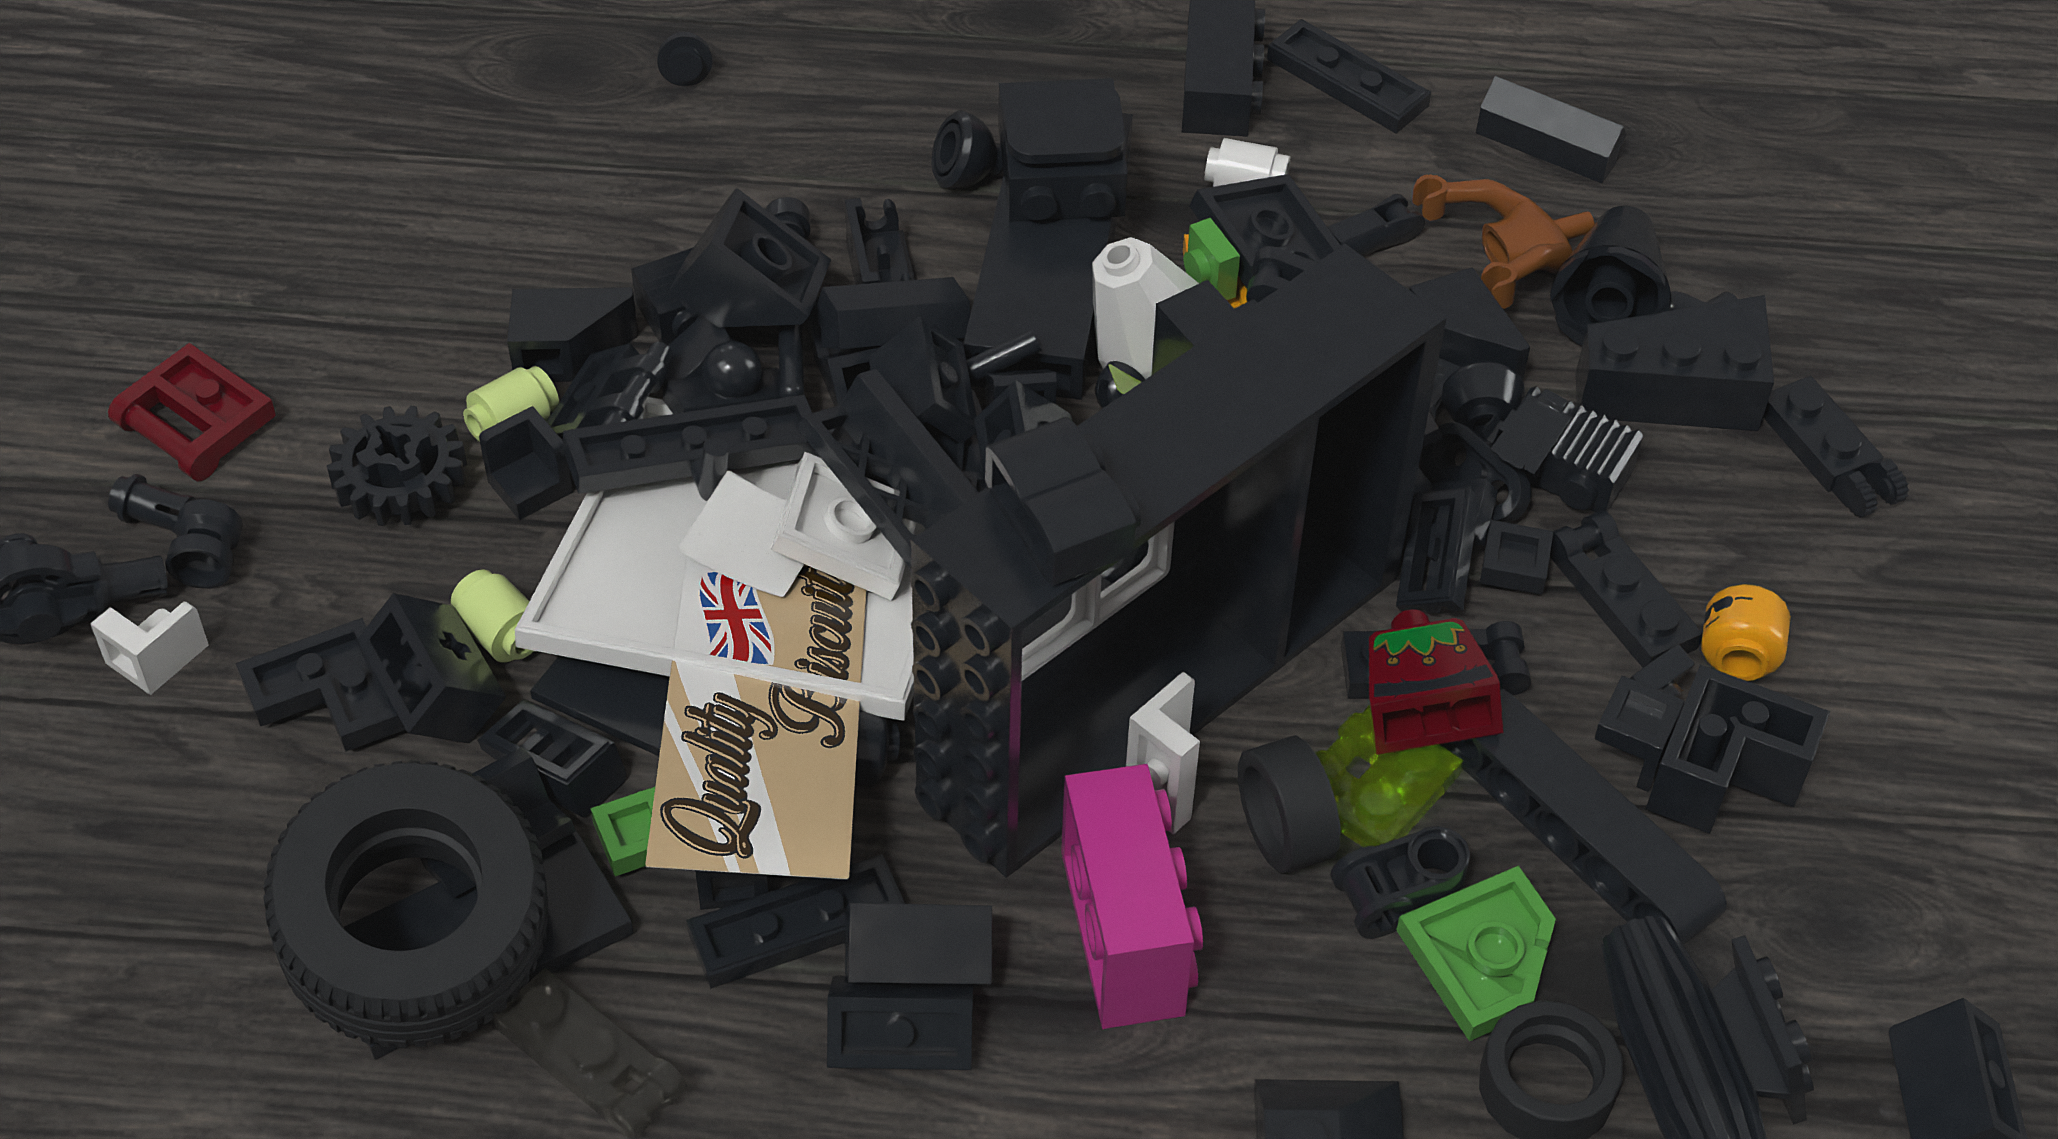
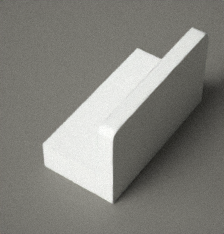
M1185 672L1178 675L1130 717L1126 767L1148 764L1154 790L1165 789L1169 800L1172 821L1169 832L1173 835L1192 816L1200 741L1189 733L1195 680Z

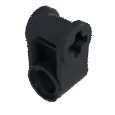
M1440 826L1427 827L1419 832L1377 846H1367L1348 853L1333 866L1330 876L1335 888L1346 892L1357 914L1354 924L1359 935L1364 938L1375 939L1397 931L1401 915L1464 889L1470 851L1463 837L1452 829ZM1436 868L1441 869L1446 873L1436 874L1431 873L1426 869Z

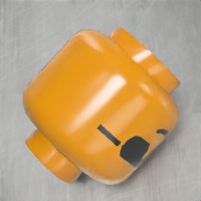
M1742 584L1729 586L1715 593L1706 606L1701 650L1706 661L1716 670L1745 681L1756 680L1776 671L1786 658L1791 618L1786 603L1773 591L1756 585Z

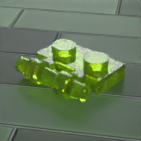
M1370 704L1362 713L1355 712L1351 714L1338 729L1339 737L1327 750L1315 752L1328 776L1337 802L1341 826L1340 832L1362 847L1377 846L1406 836L1460 776L1463 764L1461 758L1439 744L1376 755ZM1357 756L1371 764L1369 769L1359 779L1346 771V768Z

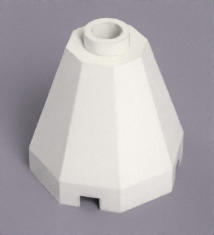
M1130 237L1108 244L1092 262L1094 332L1098 360L1103 369L1110 361L1123 362L1136 369L1146 380L1152 374L1156 303L1199 283L1152 245Z

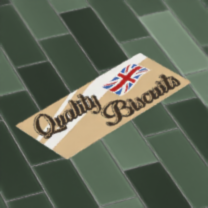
M685 555L674 648L861 683L866 590L804 564L786 595L779 597L726 577ZM672 660L647 847L646 867L848 879L860 701Z

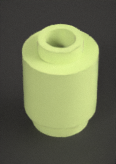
M534 366L526 370L519 367L470 392L467 395V408L464 410L463 416L471 434L480 441L479 435L482 431L531 406L547 422L550 413L559 404V397L553 382L541 368Z
M481 569L468 574L458 583L451 596V605L455 607L470 635L495 660L510 662L515 659H523L534 652L533 650L516 647L515 628L530 601L505 576L492 574L489 570Z

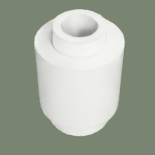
M1224 138L1220 149L1210 148L1204 180L1214 182L1213 187L1285 175L1289 173L1291 157L1278 154V148Z

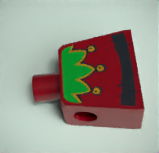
M1411 609L1396 615L1391 622V629L1376 631L1369 637V701L1376 755L1503 733L1498 676L1463 620L1451 618L1430 622L1424 612Z

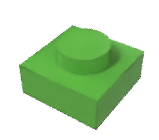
M1211 218L1191 224L1189 227L1188 252H1185L1183 257L1186 273L1198 283L1208 280L1226 300L1235 298L1240 255Z
M655 787L591 808L594 827L615 876L646 866Z

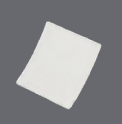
M732 471L726 472L677 547L685 555L726 577L779 597L786 595L804 566L801 562L771 550L786 500L753 485Z

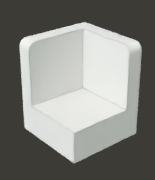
M187 602L181 603L171 613L166 609H158L139 626L111 607L91 623L105 663L150 695L209 646L198 611Z

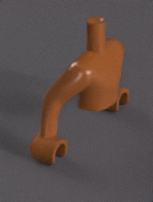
M1423 175L1417 179L1413 189L1412 202L1417 206L1423 204L1422 215L1429 221L1441 218L1445 214L1446 204L1463 202L1484 203L1503 217V219L1497 222L1486 223L1482 227V244L1491 263L1484 268L1481 280L1491 291L1502 309L1513 304L1516 282L1535 271H1546L1556 274L1561 265L1573 252L1568 240L1586 235L1595 224L1593 216L1589 211L1552 219L1530 198L1489 179L1446 182V180L1437 175Z

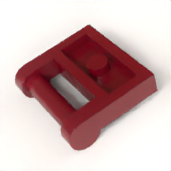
M191 343L186 344L118 394L108 409V417L114 424L125 431L135 430L177 460L180 471L197 482L209 478L218 467L220 458L276 416L272 399ZM161 402L202 431L203 434L192 441L149 410Z

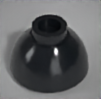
M963 110L954 112L945 119L937 132L932 149L931 165L938 185L947 189L968 188L978 184L986 176L996 177L1002 170L1000 144L995 142L992 132L986 124L971 113Z

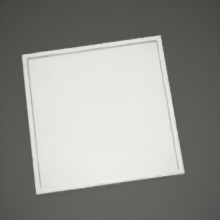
M648 397L643 404L645 413L642 419L673 414L662 399ZM801 459L727 471H732L753 485L787 501L793 478ZM693 476L588 492L515 628L517 648L670 676L673 660L860 701L859 710L902 721L905 720L914 695V676L912 673L913 632L911 629V622L913 620L912 587L910 584L912 572L906 563L900 586L892 600L866 590L861 683L674 648L685 554L679 551L677 547L707 503V501L701 498ZM916 523L913 534L918 535L926 529L923 525Z

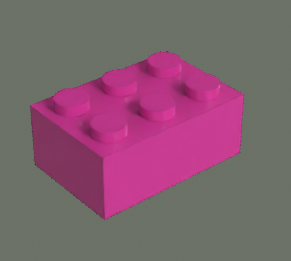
M1148 764L1065 775L1061 854L1102 1029L1183 1017L1186 1013L1188 988L1198 986V969L1194 951L1202 950L1203 948L1200 917L1196 907L1185 908L1181 890L1187 888V874L1183 853L1180 847L1169 848L1165 832L1170 831L1172 826L1169 800L1165 789L1154 790Z

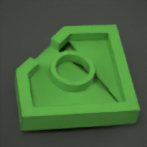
M1518 865L1399 917L1397 933L1467 1039L1472 1041L1492 1032L1498 1020L1517 1006L1534 1002L1556 918Z

